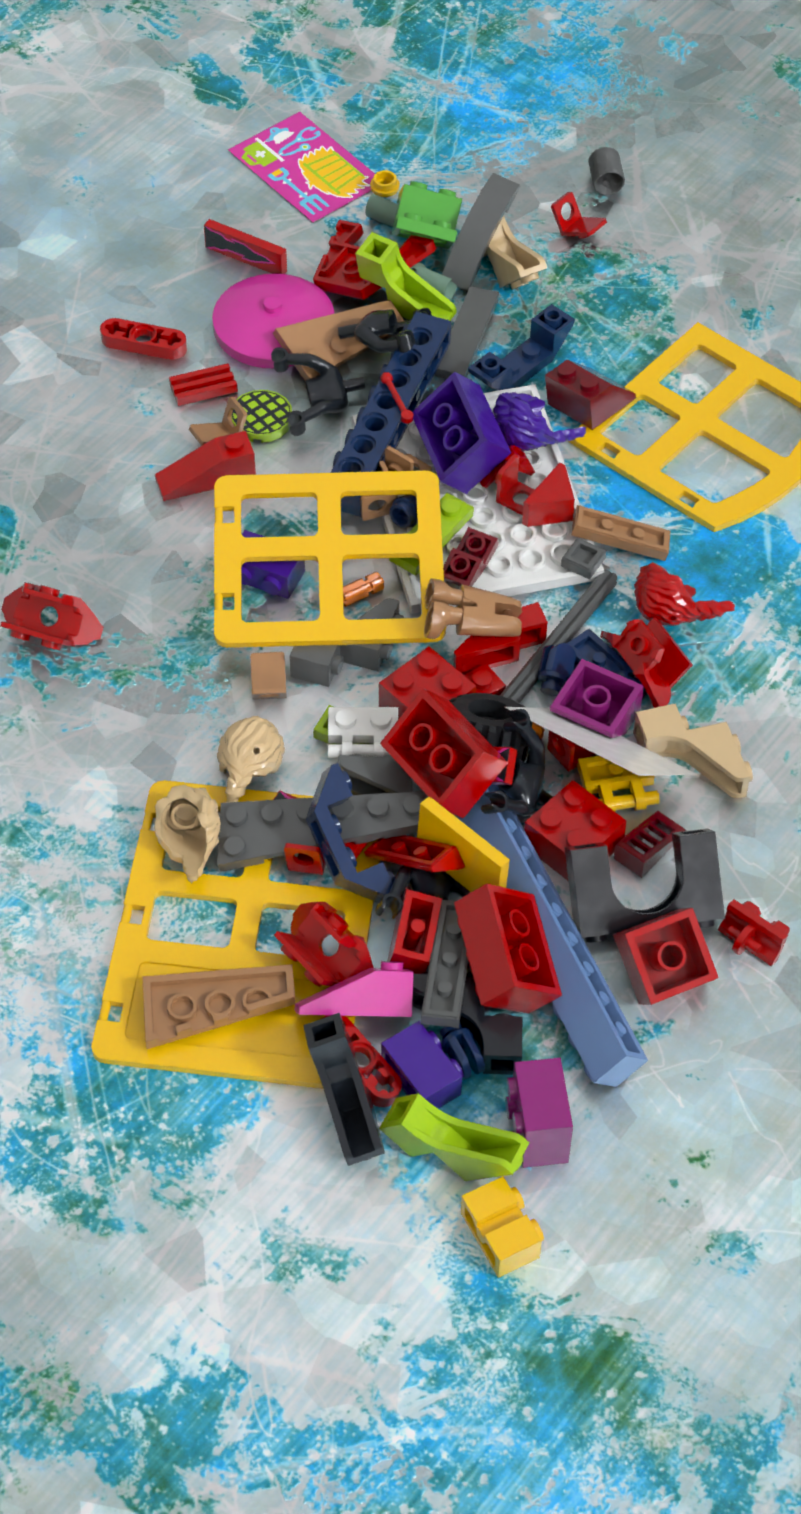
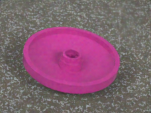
M287 274L257 275L237 282L220 296L215 304L212 315L213 332L219 346L235 360L254 367L273 369L274 361H272L271 353L275 348L281 347L273 335L275 328L334 314V309L326 293L308 280Z

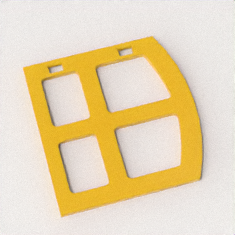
M697 322L624 386L636 393V399L595 429L591 430L586 427L584 437H578L568 442L712 532H717L763 512L784 498L801 483V439L789 456L782 457L723 422L719 417L754 385L765 387L801 409V382ZM696 350H702L734 369L728 377L698 403L688 401L659 383ZM640 400L649 402L678 420L676 424L641 455L632 454L602 435L607 428ZM698 436H705L760 469L768 476L731 497L717 503H712L661 470ZM606 447L617 455L613 459L602 452V450ZM684 495L695 502V505L691 507L679 499Z

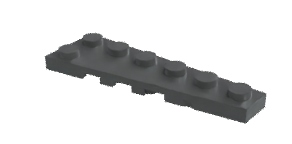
M424 791L353 795L343 804L329 809L331 814H335L342 828L340 836L343 842L362 844L379 838L387 839L418 832L420 803L428 798ZM313 798L221 803V825L217 857L219 870L228 871L263 864L264 859L279 856L285 857L284 847L286 843L318 847L306 822V816Z

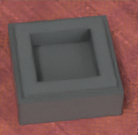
M577 537L562 557L561 567L590 580L605 560L607 550Z

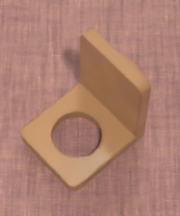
M229 397L222 422L191 424L189 431L202 446L216 437L242 432L247 412L235 397ZM233 410H235L237 413L236 426H234L232 422Z
M391 446L385 449V464L388 471H414L415 466L420 471L432 472L430 465L411 454L405 455Z
M384 460L379 461V472L388 471ZM398 495L361 496L362 520L367 521L389 515L392 503L398 498ZM385 500V504L377 510L368 509L372 502Z
M252 653L250 656L252 699L287 698L284 653Z

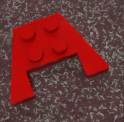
M339 220L336 224L337 233L335 236H331L329 240L330 249L327 254L322 256L313 277V282L324 291L364 300L382 287L359 276L355 253L360 246H355L354 244L364 234L362 225ZM411 235L399 248L400 254L409 268L436 250L433 239Z

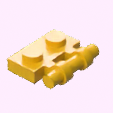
M601 756L578 759L577 768L583 788L591 794L599 793V800L616 812V810L634 808L635 811L645 810L648 805L660 803L657 790L645 792L643 786L654 784V776H638ZM630 789L631 792L628 795L613 796L612 791Z

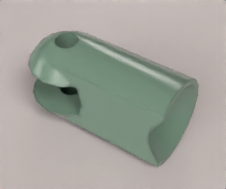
M371 194L365 213L367 217L393 227L398 204Z
M420 262L410 268L447 299L451 300L453 298L457 285L451 281V278L427 269Z

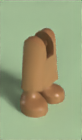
M431 578L429 580L425 595V608L428 609L424 627L425 638L435 639L439 637L445 626L456 625L457 635L515 637L521 635L522 622L517 618L522 613L521 601L463 584L460 589H455L440 579Z

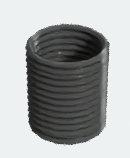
M602 147L592 152L588 163L595 191L603 195L617 193L625 184L618 151L614 148Z

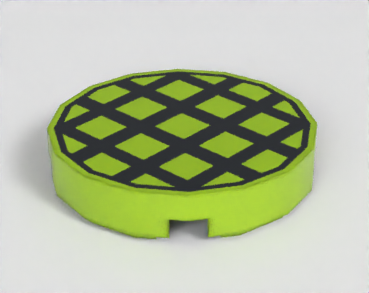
M253 390L242 394L236 399L247 412L243 431H246L251 442H253V439H261V443L271 442L281 438L289 431L291 425L288 423V415L292 412V406L284 396L269 390ZM235 410L232 412L234 426L237 425V413Z

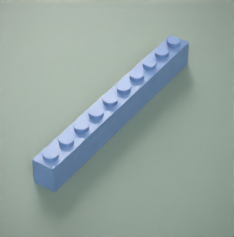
M491 784L464 818L457 815L454 816L510 859L506 888L534 894L562 993L561 997L552 1001L553 1012L562 1020L568 1032L570 1044L578 1051L583 1060L586 1075L594 1083L617 1087L643 1066L648 1059L517 815L509 811L484 814L481 811L482 805L491 804L490 799L485 796V793L502 791L498 785Z

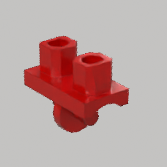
M733 899L726 908L725 919L719 925L718 931L734 941L732 951L737 955H741L745 950H748L768 965H774L784 947L790 928L779 920L769 923L760 917L761 911L759 907L752 902L746 901L741 904Z

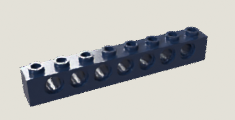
M416 312L411 322H406L403 331L411 330L413 332L415 345L410 351L400 353L399 351L391 352L390 362L388 365L384 364L382 366L377 386L373 385L370 389L366 407H361L358 412L354 429H349L347 432L343 450L337 451L333 461V469L330 473L379 472V461L384 460L385 462V449L388 446L396 449L409 425L401 421V411L387 385L381 382L380 377L384 372L392 374V382L406 409L413 412L419 406L450 345L451 321ZM361 496L343 497L341 499V512L361 517Z

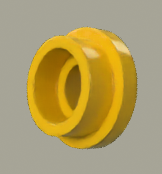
M382 170L374 175L370 188L377 196L390 197L399 191L400 183L393 172Z

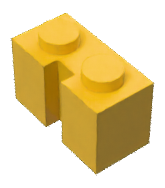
M504 1176L461 1196V1215L498 1278L539 1259L542 1241H544V1235L538 1222L535 1219L529 1220L528 1216L523 1215L521 1211L525 1208V1204L520 1192L516 1187L510 1188Z

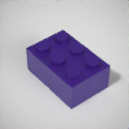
M457 372L452 373L413 411V420L440 481L465 494L511 454L480 385Z

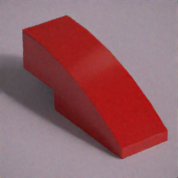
M539 602L522 607V613L517 617L522 622L521 635L515 637L470 636L454 651L453 667L463 675L485 663L490 668H495L519 661L520 649L542 644L546 640L548 621Z

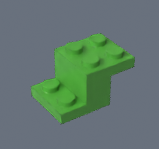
M410 181V185L404 184L398 194L396 202L398 206L391 235L406 239L411 235L433 239L435 246L449 249L456 240L457 230L455 229L462 198L456 197V192L447 189H439V192L427 190L428 185L420 182Z

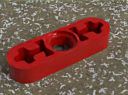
M119 318L107 319L100 325L101 341L104 346L111 349L169 360L180 359L187 353L186 335L177 329ZM140 336L151 337V339L147 342H139L136 340Z
M341 1016L354 1046L355 1053H362L369 1059V1064L365 1067H359V1071L373 1105L378 1107L391 1106L399 1096L402 1088L400 1076L346 1016ZM374 1069H377L374 1077L372 1072L374 1071ZM379 1083L382 1086L389 1084L391 1086L389 1093L385 1089L378 1091L376 1089L377 1084Z

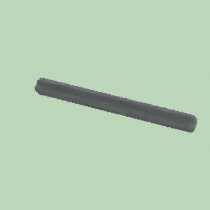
M604 570V573L600 574L499 696L512 699L518 703L522 701L539 680L538 669L544 647L560 643L567 644L571 641L616 586L617 575L615 573Z

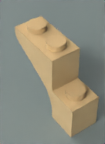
M503 215L483 257H489L500 288L511 285L513 290L539 279L538 273L547 269V265L541 255L514 237Z
M676 703L636 712L633 734L638 745L662 757L677 758L688 763L732 798L747 796L749 782L753 780L752 769L749 762L743 760L740 754L739 738L736 734L731 733L727 721L689 729L687 718L680 715Z

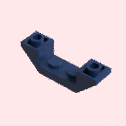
M551 304L531 319L529 339L503 359L489 351L468 367V372L489 387L497 390L520 387L553 361L573 327L575 319Z
M337 762L322 773L306 816V822L317 846L321 849V855L334 884L379 903L385 894L390 893L395 876L391 870H386L383 862L357 873L355 869L357 866L355 855L349 847H345L340 836L342 833L340 822L336 815L331 814L329 809L343 804L353 796L351 792V779L345 770H341Z

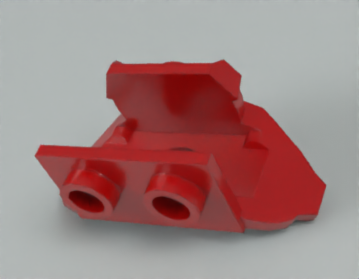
M24 582L23 586L4 598L1 608L7 622H1L0 626L11 629L10 636L30 641L31 636L41 638L42 646L55 650H60L62 645L75 647V645H87L93 640H99L104 628L81 598L67 594L59 597L60 590L44 585L38 586ZM46 607H53L58 613V620L52 626H45L41 621V613Z
M654 617L646 625L643 620L634 619L626 623L627 626L621 635L601 631L600 638L606 639L621 654L633 670V674L644 686L653 707L668 705L671 698V688L693 664L659 620Z
M322 901L301 903L293 913L290 927L291 934L280 931L274 934L283 944L280 948L281 951L289 959L295 962L299 961L306 969L304 971L306 978L319 987L322 985L333 986L364 970L374 968L364 938L353 935L348 930V923L336 914L337 910ZM329 935H332L339 943L337 952L332 956L325 955L322 950L323 940Z

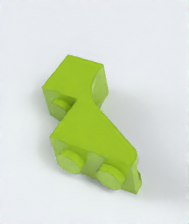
M371 232L355 253L360 278L384 287L387 300H391L403 318L412 319L414 316L413 312L421 308H429L432 316L449 321L457 313L454 303L409 268L400 254L397 242Z
M419 1093L397 1097L379 1127L384 1134L410 1157L434 1153L464 1181L513 1175L523 1162L522 1156L530 1143L518 1133L450 1116L433 1106Z

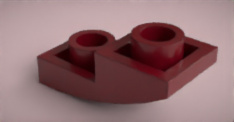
M468 527L457 549L452 548L443 565L444 580L458 586L463 584L472 587L499 545L498 538Z

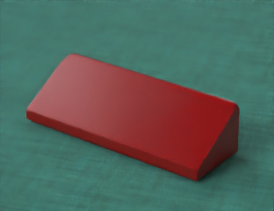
M407 835L387 839L379 838L364 851L366 857L430 872L465 868V864L456 846Z

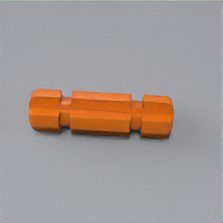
M373 572L365 576L366 580L364 581L360 578L343 586L344 606H349L368 597L369 592L375 594L383 590L384 580L378 572Z

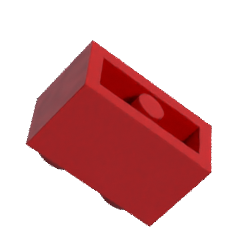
M407 889L402 899L403 907L396 917L387 961L403 962V969H409L413 971V974H421L426 971L430 963L442 898Z

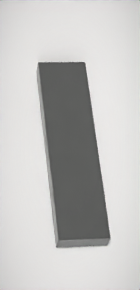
M473 286L469 287L451 330L450 345L435 376L447 379L452 373L457 372L467 378L469 373L468 367L472 365L499 301V292Z
M442 900L421 1013V1024L459 1028L469 962L466 957L467 950L462 931L457 922L458 916L454 905L455 901Z

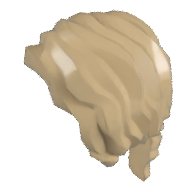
M259 716L245 718L228 727L225 734L221 737L217 759L220 763V771L226 773L228 770L229 772L227 788L225 790L226 803L238 802L239 798L245 795L246 787L251 783L252 776L266 777L267 774H274L278 771L282 763L285 747L283 737L270 721Z
M186 785L174 786L169 791L167 797L161 798L156 803L154 829L159 844L167 852L171 860L183 864V871L188 881L192 883L197 881L198 877L202 875L208 857L219 843L218 837L221 823L217 813L218 805L215 799H211L206 788H192Z

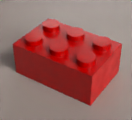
M424 688L380 742L382 747L428 797L434 799L450 813L462 818L468 814L508 764L500 753L448 699Z
M485 884L454 902L458 916V926L462 931L467 950L466 957L470 963L476 984L475 991L482 1006L529 1014L562 996L534 894Z

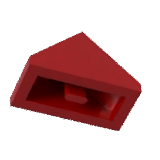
M559 463L523 502V525L530 527L573 521L575 498L564 464Z

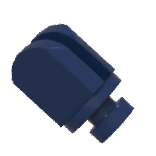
M560 643L544 647L538 669V679L542 682L540 688L542 693L557 696L562 689L561 687L565 685L571 676L576 653L569 644Z
M460 1023L459 1028L444 1026L440 1030V1035L443 1038L441 1042L442 1050L448 1054L450 1059L454 1058L458 1062L464 1074L462 1080L471 1077V1069L475 1074L484 1072L485 1063L483 1056L473 1040V1034L470 1029L462 1028Z

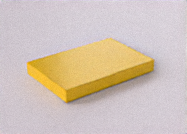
M428 797L422 801L419 809L417 838L456 846L465 864L464 869L445 872L470 892L485 884L506 888L510 859L434 799Z

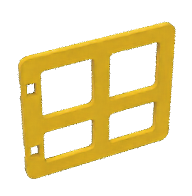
M424 470L225 475L217 479L214 485V637L218 645L225 648L430 643L438 642L444 638L446 626L440 636L435 639L425 638L424 636L425 620L428 609L425 608V595L429 580L435 578L444 581L439 478L435 473ZM414 495L417 501L418 530L412 534L345 535L341 531V499L345 496ZM314 497L317 500L318 532L314 536L246 538L241 534V503L244 499ZM223 511H234V523H223ZM347 559H418L420 568L421 616L418 618L346 619L343 613L342 563ZM314 560L318 562L320 616L317 620L244 622L242 620V565L245 562ZM234 597V610H223V598Z

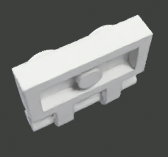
M329 707L328 743L342 744H328V758H339V755L351 754L361 756L390 755L380 742L398 721V707ZM353 743H374V744H353Z

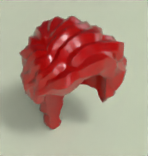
M654 562L640 567V573L636 577L637 581L634 584V595L638 610L649 621L655 617L662 625L676 626L682 623H691L695 620L704 621L705 619L721 617L726 612L735 611V605L731 601L717 602L710 600L694 602L692 596L696 594V589L689 585H684L679 576L669 574L667 569Z

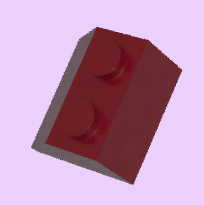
M565 360L545 375L548 405L591 430L636 399V393L592 368L570 360Z

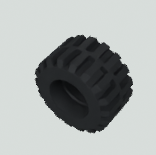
M488 693L462 694L449 700L493 747H512L517 750L516 757L523 762L526 761L528 753L526 741L518 731L507 732L503 728L504 723L513 722L512 717L507 714V711L510 710L505 707H525L524 705L512 699Z

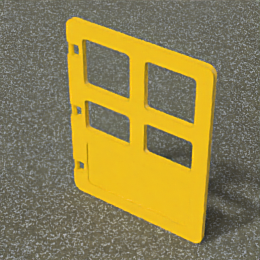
M166 780L154 783L150 787L144 820L140 829L127 886L124 908L105 983L100 1014L93 1036L91 1048L94 1058L104 1064L323 1089L319 1074L308 1049L303 1025L320 1020L326 1015H299L294 1011V1004L147 1049L143 976L292 964L295 1003L331 986L322 985L319 987L313 984L304 975L306 969L299 961L295 962L284 954L266 953L256 950L264 909L296 910L301 903L326 902L337 910L336 914L344 917L349 925L348 930L353 935L362 936L367 945L374 901L346 889L271 881L269 875L273 858L264 859L263 864L244 867V872L240 877L202 874L198 877L197 881L192 883L188 881L184 872L164 869L163 863L166 851L157 841L158 838L155 831L150 830L152 820L156 818L155 806L157 801L167 797L169 791L174 786L186 785L192 788H206L211 799H215L217 802L218 812H220L221 803H226L227 801L225 793L227 787ZM246 789L245 795L240 797L238 802L273 800L278 792ZM290 794V795L295 796V797H297V798H313V797H314V796H307V795ZM378 839L368 842L357 857V866L355 867L357 873L380 863L379 859L366 857L364 851ZM159 896H170L235 904L237 907L229 945L221 948L149 939L147 936L155 900ZM132 909L144 911L141 924L130 923ZM111 1006L123 1007L120 1022L108 1021ZM346 1016L355 1025L356 1016Z

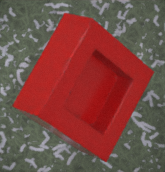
M487 663L464 675L477 686L476 693L500 695L506 688L504 682Z

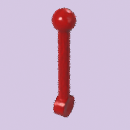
M389 372L382 373L380 377L381 382L387 385L399 407L401 421L406 424L411 423L414 414L406 409L392 382V374Z

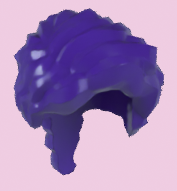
M505 392L499 394L493 408L495 419L508 446L515 445L525 451L584 437L586 427L552 432L541 412L546 405L545 401L525 393Z

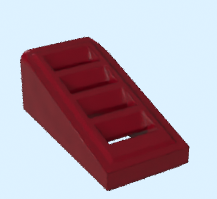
M656 811L615 845L614 859L642 878L673 847L672 833L683 832L686 829L660 811ZM660 824L661 826L669 830L671 833L667 834L666 832L658 828L656 825ZM652 831L653 833L661 837L662 840L659 841L651 834H649V832ZM645 839L646 841H648L649 843H651V844L653 845V847L651 848V847L648 846L646 843H644L642 840ZM637 846L638 848H640L641 850H643L645 853H644V854L640 853L639 851H637V850L635 849V847Z

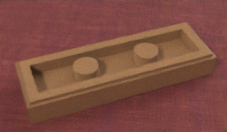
M577 505L574 511L571 535L665 561L669 554L671 531Z

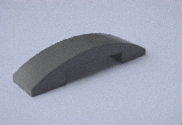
M492 173L484 185L460 230L442 275L451 278V281L457 285V288L468 292L481 267L480 262L504 213H508L520 188V184Z

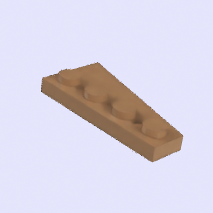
M386 300L275 328L273 335L281 347L286 349L288 353L313 354L338 367L370 349L359 342L356 337L340 339L338 327L358 324L365 315L376 310L393 309L397 322H403L404 319L391 300ZM386 334L379 337L383 340H386L390 338L392 335ZM295 365L304 380L321 375L308 366Z
M292 964L143 976L146 1048L150 1049L294 1005L295 991Z

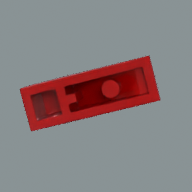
M246 431L210 440L155 474V480L163 501L214 490L217 479L225 475H256L255 453Z

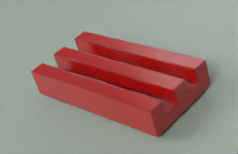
M229 363L169 377V384L178 406L238 392V385L236 380H234Z

